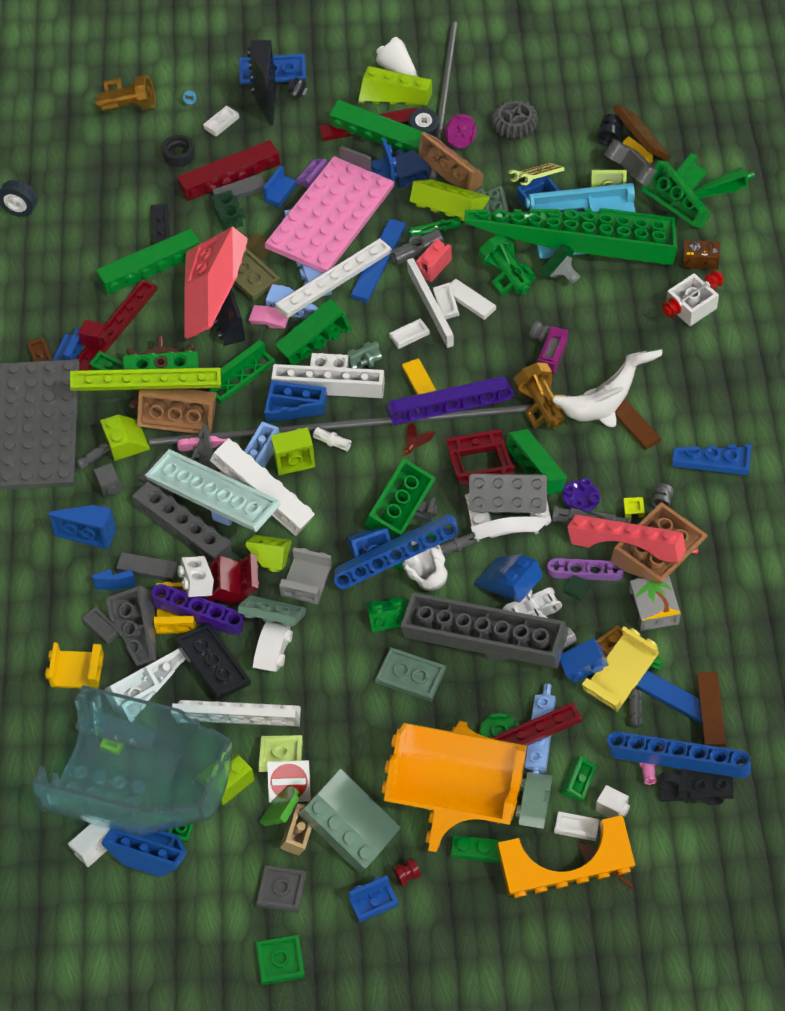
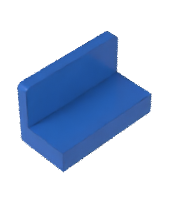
M279 166L263 187L264 202L280 208L297 185L296 180L284 176V167Z
M76 328L73 335L65 334L53 361L73 360L79 356L84 346L81 345L78 335L80 328Z

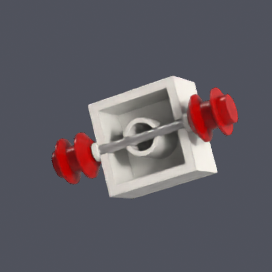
M712 270L710 275L706 274L704 276V281L696 274H692L669 289L666 302L662 304L664 315L674 318L675 314H677L684 322L692 326L716 310L719 294L714 290L717 289V286L723 285L722 274Z

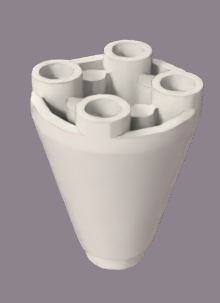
M394 37L390 43L377 49L376 61L381 67L389 71L418 77L403 41L398 39V37Z

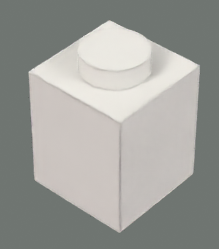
M606 785L596 801V811L609 818L621 815L625 817L630 808V805H628L629 796Z

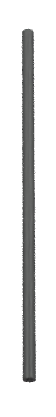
M455 21L451 22L438 111L439 127L435 134V137L440 141L442 138L457 22ZM430 168L429 179L436 180L437 172Z

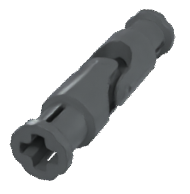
M555 505L552 522H566L569 525L575 514L594 518L598 514L606 520L631 524L632 517L620 518L616 517L615 514L591 511L587 514L580 509H564Z

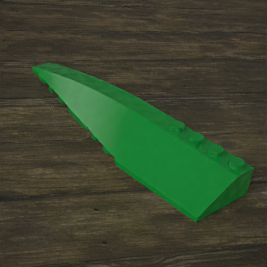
M590 208L584 209L582 212H576L574 209H567L564 212H560L559 209H530L529 212H522L521 209H514V212H505L504 209H497V211L489 212V210L483 209L465 210L464 223L516 240L555 249L563 245L570 247L574 252L637 260L645 263L653 262L662 265H673L677 251L675 217L600 208L599 211H592Z

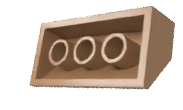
M425 132L421 134L418 155L430 168L456 187L473 192L481 187L484 174L480 170L473 167L467 160L460 157L454 150H451L433 135Z
M140 389L137 426L199 434L202 425L206 424L209 428V433H212L216 393L190 389Z

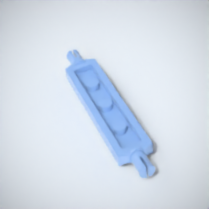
M543 684L542 694L535 695L532 720L555 710L556 697L550 695L551 684ZM551 736L528 745L525 762L526 771L537 774L546 772Z

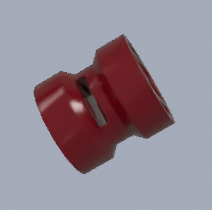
M413 858L406 860L405 865L398 864L392 867L394 875L401 886L408 884L411 878L416 880L421 877L420 870Z

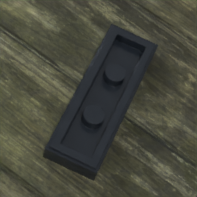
M168 203L151 205L154 245L171 237Z

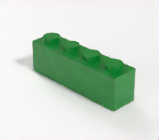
M528 429L509 432L505 443L507 451L526 474L546 475L547 495L562 492L567 476Z

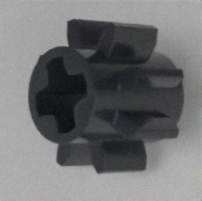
M297 77L294 80L290 79L287 87L290 88L288 92L296 97H300L301 94L305 96L308 90L305 87L307 82Z

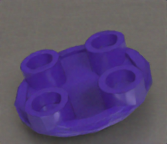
M588 478L572 481L564 486L562 497L564 503L570 509L576 508L583 512H588L596 508L600 502L599 490Z

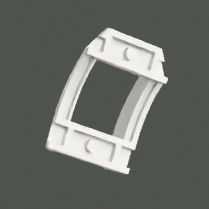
M466 493L464 496L469 510V493ZM548 501L546 512L530 513V517H509L491 521L490 512H472L469 510L471 529L476 535L474 539L477 538L478 542L480 541L479 539L489 536L493 538L511 533L535 532V534H538L544 525L547 526L552 521Z

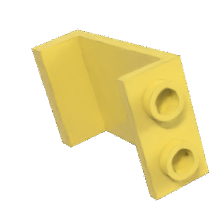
M622 628V637L606 657L609 665L604 667L602 671L595 673L591 680L586 678L582 684L585 692L616 712L619 711L631 694L632 689L636 687L659 654L657 644L651 639H643L640 637V633L633 628Z

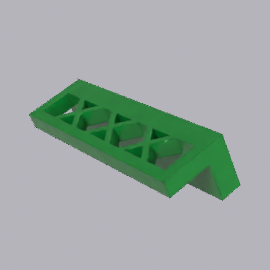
M261 340L257 341L220 368L221 388H206V392L216 393L219 389H227V392L222 396L216 393V400L221 404L274 365L276 361L266 352L265 343ZM263 357L268 360L265 364H257ZM254 369L252 374H244L245 370ZM233 379H241L238 384H230V381Z

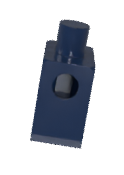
M399 149L395 152L397 167H394V169H396V180L400 189L413 185V181L429 179V165L416 151L412 150L405 153L403 149Z

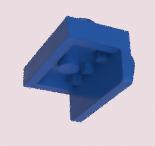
M388 876L374 878L370 883L364 886L358 885L348 892L349 902L359 923L399 906V902L390 886Z

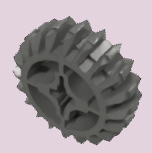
M509 100L508 103L503 101L502 105H498L497 109H494L492 121L496 133H500L501 137L506 136L507 139L512 137L514 140L516 137L521 139L522 136L527 137L528 134H532L533 130L537 127L538 117L536 110H534L533 106L529 105V102Z

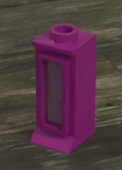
M551 326L549 335L537 359V363L548 364L552 371V376L555 375L567 347L568 330Z

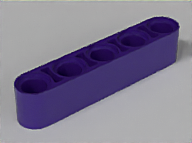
M158 584L152 589L153 604L159 609L179 616H194L196 622L204 625L209 623L212 628L232 635L239 634L243 630V615L238 613L237 610L200 597H188L186 592L164 584ZM161 594L165 595V597L158 598L157 596ZM177 601L184 602L181 605L175 604ZM201 608L202 610L194 611L193 609ZM219 614L220 617L213 618L212 615ZM231 621H238L239 623L234 625V624H231L230 622H231Z

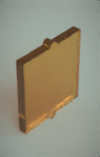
M257 232L247 240L246 249L251 251L261 261L273 252L265 248V242L268 238L265 239Z

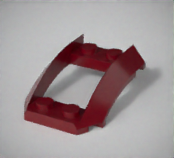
M501 429L446 438L456 477L468 489L469 477L472 473L513 474L514 465H512ZM495 450L500 467L465 473L460 456Z

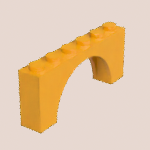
M623 815L600 821V843L594 857L584 866L572 871L557 872L539 866L525 853L519 838L498 842L496 846L508 896L514 895V898L527 896L526 892L533 890L537 894L548 891L547 887L556 886V889L569 886L568 883L576 881L577 884L589 882L591 877L597 876V879L600 880L610 877L609 873L618 872V875L630 873V869L635 866Z

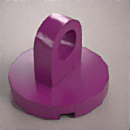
M454 115L449 119L445 127L446 141L456 148L467 147L475 139L476 124L468 115Z

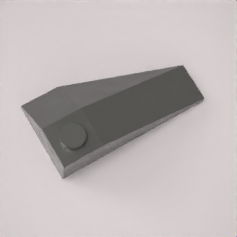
M137 586L106 597L109 617L115 623L119 635L125 641L126 648L136 666L139 667L156 661L155 608L151 590Z

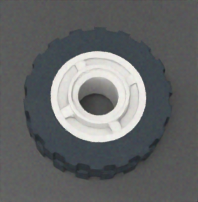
M19 180L4 182L0 189V207L17 217L29 216L33 212L38 201V196L33 188Z

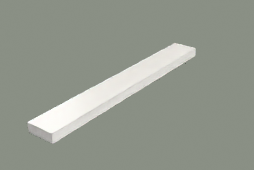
M381 239L376 240L275 303V309L286 318H289L389 255L392 248Z

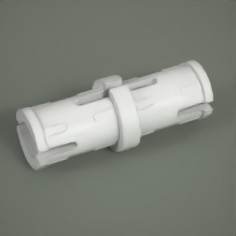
M319 427L315 429L313 433L314 439L323 441L330 447L335 446L346 452L350 449L351 440L342 438L335 432L330 433Z

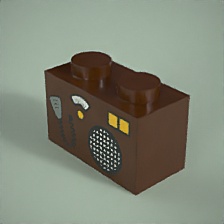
M684 240L682 268H719L720 242Z

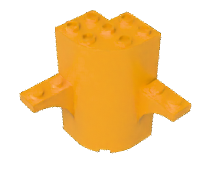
M459 721L457 726L453 727L452 732L404 723L400 729H397L396 735H393L391 745L395 747L393 755L391 754L385 766V773H388L387 780H384L382 793L385 794L384 801L431 810L429 823H432V828L428 830L426 843H429L428 851L437 852L443 835L451 827L462 821L480 819L510 825L520 791L527 750L526 745L499 741L479 735L469 729L467 722Z

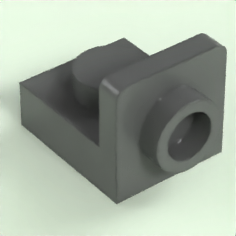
M432 497L431 502L422 501L412 519L431 522L433 517L438 515L439 511L436 498Z

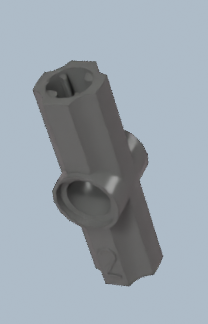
M434 230L423 236L415 235L409 239V243L390 251L394 263L399 265L411 258L419 259L436 239L443 243L444 239L439 230Z

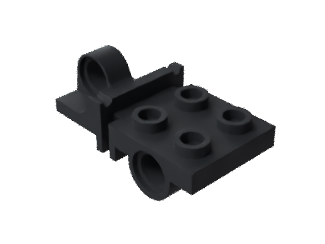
M680 769V775L671 771L660 774L661 802L685 801L686 804H689V798H691L693 803H696V800H703L708 805H720L724 802V799H734V777Z

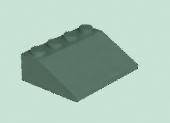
M339 769L298 813L358 873L368 867L401 828L342 769Z

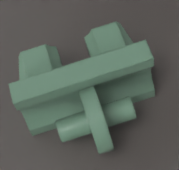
M377 341L373 343L367 342L363 344L362 348L358 350L352 349L347 352L350 366L355 369H361L365 366L371 368L374 366L375 361L382 359Z

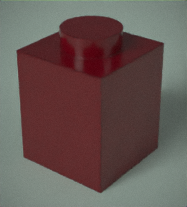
M84 320L78 332L81 345L101 349L104 342L108 340L105 324Z

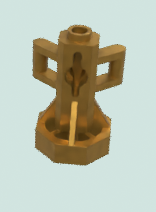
M149 75L135 77V81L125 88H122L120 78L106 80L103 82L105 92L98 93V97L95 98V104L101 111L118 109L132 104L140 106L142 110L156 108V95ZM117 85L116 90L110 91V86Z
M535 363L523 368L513 378L514 386L519 394L530 397L535 403L525 412L532 428L536 429L544 422L548 428L560 427L565 421V412L562 407L553 403L552 399L555 396L565 395L552 394V371L548 364ZM537 410H539L541 416L538 419H536V417L534 416V413Z

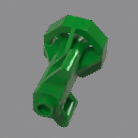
M498 234L490 238L479 249L478 258L483 265L494 266L500 271L501 274L492 281V284L501 296H505L512 289L517 295L520 293L522 295L526 294L530 290L532 282L537 279V276L528 264L516 261L514 240ZM504 278L508 282L505 288L500 283Z

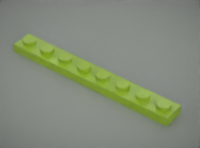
M220 368L70 371L71 391L221 388Z

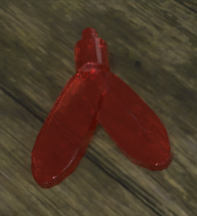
M409 424L406 432L408 445L404 449V455L411 454L414 447L432 440L434 432L427 431L417 436L415 425Z

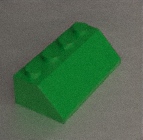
M403 458L363 525L371 530L388 528L390 536H402L436 478Z

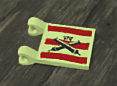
M548 163L523 171L510 170L508 173L515 174V177L510 179L513 182L525 176V181L520 184L528 185L533 179L564 171V167Z

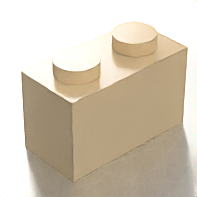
M297 803L289 816L279 849L298 856L305 850L312 829L298 814L305 807Z

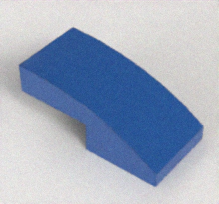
M111 569L92 575L96 589L119 590L136 586L132 569L112 575Z

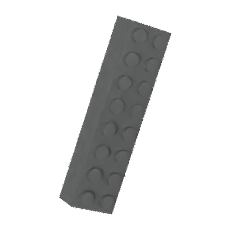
M412 592L401 624L404 637L408 639L558 668L568 636L565 621Z

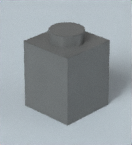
M112 463L94 469L96 481L103 497L122 491Z

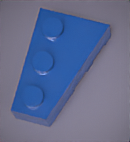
M271 380L264 411L266 423L325 414L328 400L326 387Z

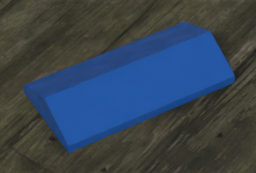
M305 54L273 56L276 82H289L290 79L294 80L295 77L303 81L306 80ZM239 58L240 85L254 84V82L250 81V72L252 70H249V60L251 58Z

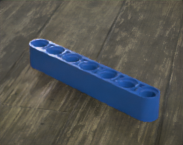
M444 515L339 565L334 570L335 585L340 589L349 588L455 537L458 531L456 519L452 515ZM445 525H452L449 529L444 528ZM429 533L435 534L433 537L426 536ZM412 541L417 542L416 545H409ZM393 550H398V551H400V552L397 553V554L391 553V551H393ZM377 558L382 559V561L375 562L373 560ZM357 567H364L365 569H363V570L360 571V570H357L356 568H357ZM340 575L347 576L344 579L339 578Z
M613 732L607 737L609 754L616 759L736 778H745L751 773L750 756L745 751L623 732Z

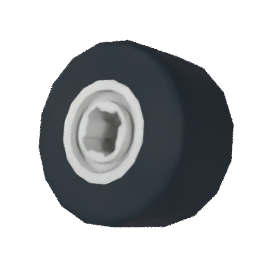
M421 108L411 113L408 126L435 137L439 127V119L434 111Z

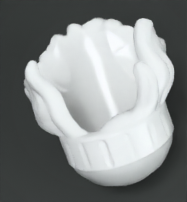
M411 542L412 546L417 544V542ZM440 545L430 548L402 563L403 569L407 572L409 578L416 580L423 590L436 591L447 581V570L444 567L445 557L442 554Z

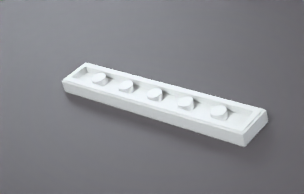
M413 258L408 259V273L447 348L454 345L453 333Z

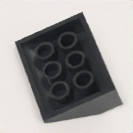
M251 40V46L247 48V56L251 58L249 60V70H252L250 72V81L254 82L252 84V94H255L256 102L268 123L273 125L277 88L271 40Z

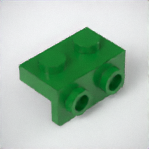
M393 597L390 600L373 601L371 604H366L372 632L401 627L408 607L404 597Z

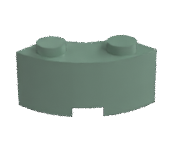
M528 772L526 779L522 778L520 791H524L522 804L517 805L516 810L519 825L544 829L552 776Z

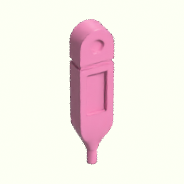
M210 436L212 448L227 440ZM199 438L178 440V450L193 451L198 446Z

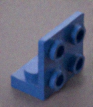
M383 139V158L372 160L371 168L373 173L394 181L395 187V179H397L396 169H394V167H397L396 159L391 156V145H388L386 139Z

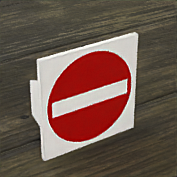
M309 760L267 762L269 803L281 791L290 786L299 791L297 795L299 797L298 802L311 800Z

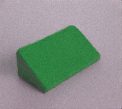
M582 756L574 758L559 793L582 802L597 766Z

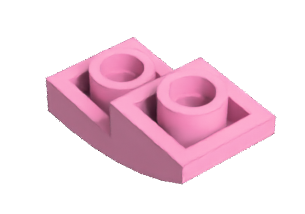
M254 305L249 322L251 324H267L269 328L285 329L289 318L283 316L274 307Z

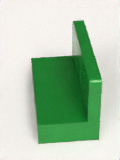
M693 153L688 156L676 171L692 191L695 190L708 172L706 169L696 165L697 155Z

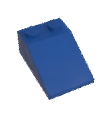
M90 505L51 511L49 513L56 537L109 549L116 533L111 509L105 506Z
M522 554L497 557L474 585L520 603L543 575L536 559Z

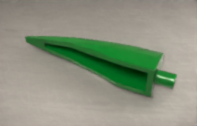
M740 167L712 179L693 192L699 199L733 193L747 188L748 180L755 178V174L753 171L747 173Z

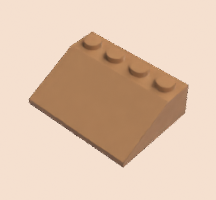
M661 502L638 525L683 532L686 551L679 563L660 560L646 550L624 542H619L614 547L611 562L627 573L661 584L708 535Z

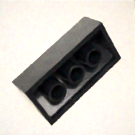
M232 288L213 323L214 326H218V329H216L219 340H223L224 346L245 341L243 320Z

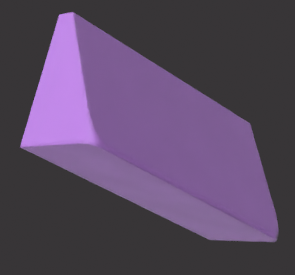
M314 159L299 175L296 183L309 188L327 166V160Z

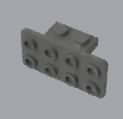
M470 474V511L492 512L495 514L511 512L513 514L546 512V475Z

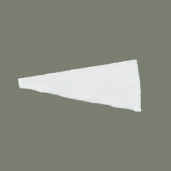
M176 649L106 687L104 690L113 707L126 718L133 720L137 713L145 707L151 697L158 692L186 658L179 649Z

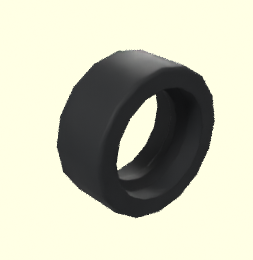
M174 135L167 138L162 144L163 158L170 166H186L195 157L194 144L187 136ZM177 147H184L188 149L185 153L180 155H173L169 153L172 149Z

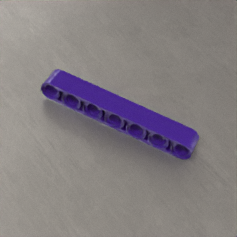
M498 377L395 399L386 405V411L392 423L402 424L507 401L513 397L514 391L507 378Z

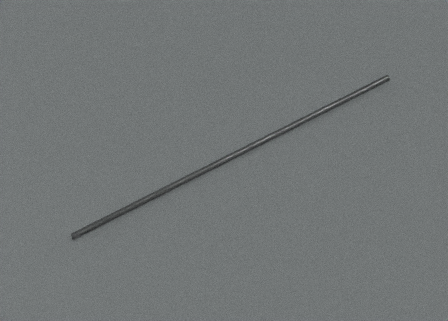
M534 404L462 410L411 422L526 412ZM390 417L283 426L279 427V432L285 433L307 427L309 432L315 431L317 427L323 430L394 423H392ZM257 429L210 433V436H216L221 439L253 437ZM199 434L150 438L148 441L149 446L177 444L180 439L195 438Z

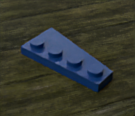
M736 444L728 445L727 448H717V446H709L706 449H700L699 446L674 448L672 466L748 475L751 444H745L744 447H736Z

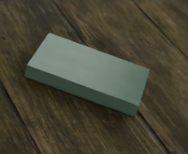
M390 647L377 674L375 683L432 702L445 674L446 666Z

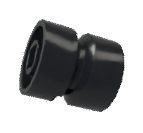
M606 114L602 118L597 134V139L601 144L609 146L613 139L619 141L624 123L618 115Z

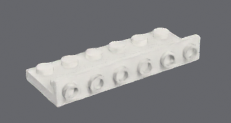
M180 700L178 704L172 703V713L178 721L300 727L301 707L294 705Z

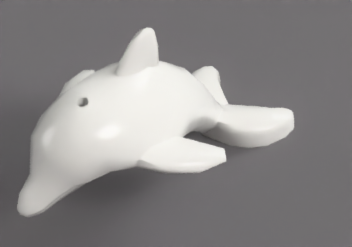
M662 349L626 355L625 362L620 369L599 387L590 389L577 397L555 396L552 401L562 407L565 414L577 421L600 420L608 427H615V411L629 391L636 366L660 357Z

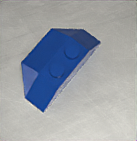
M143 824L129 825L121 828L112 827L102 841V845L124 866L158 877L176 870L187 854L178 835Z

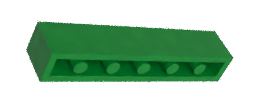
M341 100L337 101L329 115L330 125L337 129L346 130L350 134L359 135L366 140L375 141L382 145V140L386 139L387 144L391 145V148L396 151L403 149L407 153L413 150L418 154L421 134L424 131Z
M188 229L96 269L98 281L107 295L117 292L142 279L149 278L161 271L186 261V251L201 244L193 230Z

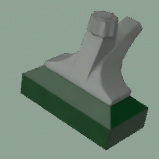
M561 245L539 270V273L549 278L565 276L571 283H575L580 278V275L571 266L574 251L570 247Z

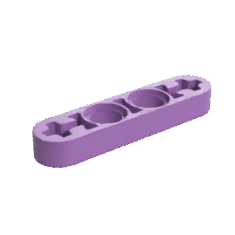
M554 558L547 565V572L552 578L618 581L624 574V570L611 561ZM578 566L581 568V571L573 572L570 568ZM598 567L601 571L599 573H592L590 569Z

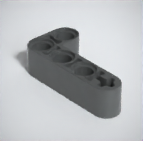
M615 139L611 141L604 153L611 160L621 164L638 182L646 186L650 184L657 172L639 152Z

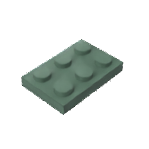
M250 595L239 605L238 613L244 614L243 616L247 618L258 617L263 618L262 620L265 622L276 621L281 622L283 626L292 627L305 616L306 608Z

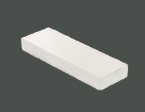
M455 279L450 283L455 300L483 320L496 310L495 304L459 280Z

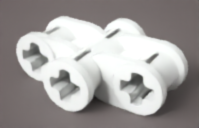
M546 588L533 595L531 590L520 603L516 601L505 605L503 610L548 618L547 615L556 613L561 609L562 603L556 599L553 588Z

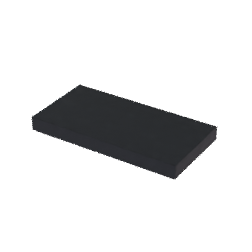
M209 623L174 639L175 645L216 701L251 684L249 677Z

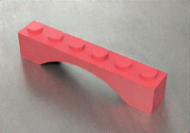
M576 514L567 527L572 545L590 547L605 541L624 542L640 547L660 560L679 563L686 551L683 532Z

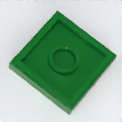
M299 935L256 942L262 985L305 978Z

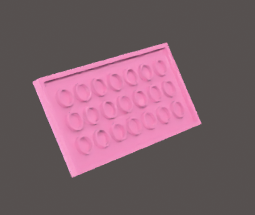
M334 156L265 242V248L321 273L327 272L333 268L393 189L394 181Z

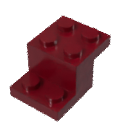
M250 553L240 562L221 555L208 565L214 579L212 596L198 597L212 602L219 600L237 606L258 589L257 555Z

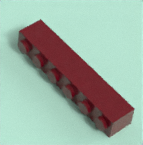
M271 140L177 176L179 189L187 201L211 193L212 189L246 179L279 166V152Z

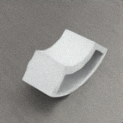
M276 621L265 623L258 640L253 668L276 672L281 666L283 667L285 662L284 651L288 642H291L293 635L290 627L283 626L281 622Z

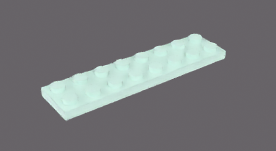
M170 449L145 474L148 481L254 532H257L280 506L277 499Z

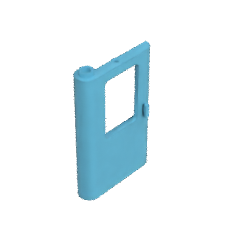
M633 183L533 193L528 194V198H525V205L529 210L559 209L560 211H565L567 209L591 208L592 211H599L600 208L635 212V190ZM536 245L539 259L551 258L558 250ZM574 252L572 256L583 255L585 253Z

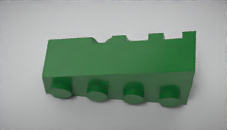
M659 160L654 167L657 170L650 184L648 186L644 185L641 190L692 226L703 228L711 212L668 162Z
M329 299L314 313L308 315L302 323L295 326L290 333L282 337L275 346L290 365H296L311 356L313 350H321L325 347L326 342L331 339L337 340L340 338L339 334L344 331L348 333L352 328L344 312Z

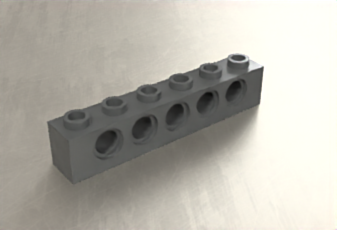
M147 482L132 495L134 507L199 556H205L207 562L211 563L220 555L228 558L232 554L231 542L226 536L222 537L214 527L207 526L199 516L191 514L184 505H179L172 496L164 494L157 485Z

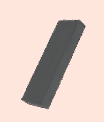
M261 174L212 189L218 205L263 191L265 182Z
M122 552L116 570L121 573L132 569L133 575L173 582L178 562Z

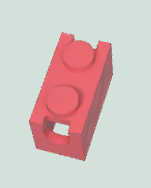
M436 239L419 257L416 263L424 279L432 282L452 260L451 245L447 244L444 246L443 242Z

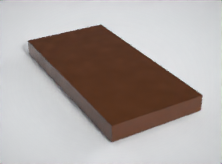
M618 104L613 107L614 112L647 152L663 160L670 158V154L636 113Z

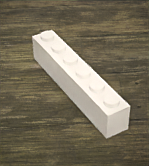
M274 364L271 378L272 381L326 387L327 395L383 398L385 385L384 370Z
M228 438L213 453L210 461L228 477L279 501L280 506L272 516L295 536L304 529L315 515L309 506L304 505L298 500L294 493L289 492L279 480L273 478L266 468L256 463L254 458L246 454L236 442Z

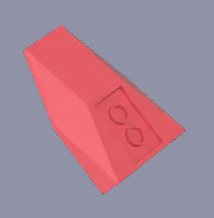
M233 226L186 251V339L197 336L213 326L228 293L238 277L237 273L242 264V257L246 250L248 238Z

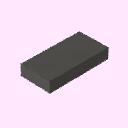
M94 607L81 618L82 622L107 645L119 636L115 623L97 607Z

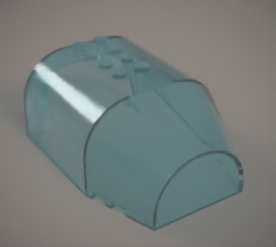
M83 685L75 699L79 720V734L74 752L60 779L58 774L52 773L53 778L48 783L45 767L40 766L32 782L38 808L49 813L141 837L211 819L221 803L227 786L232 763V740L212 728H205L196 718L194 720L190 719L181 709Z

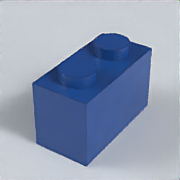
M595 638L563 653L560 658L566 676L573 683L580 682L586 676L600 672L609 665L601 645Z

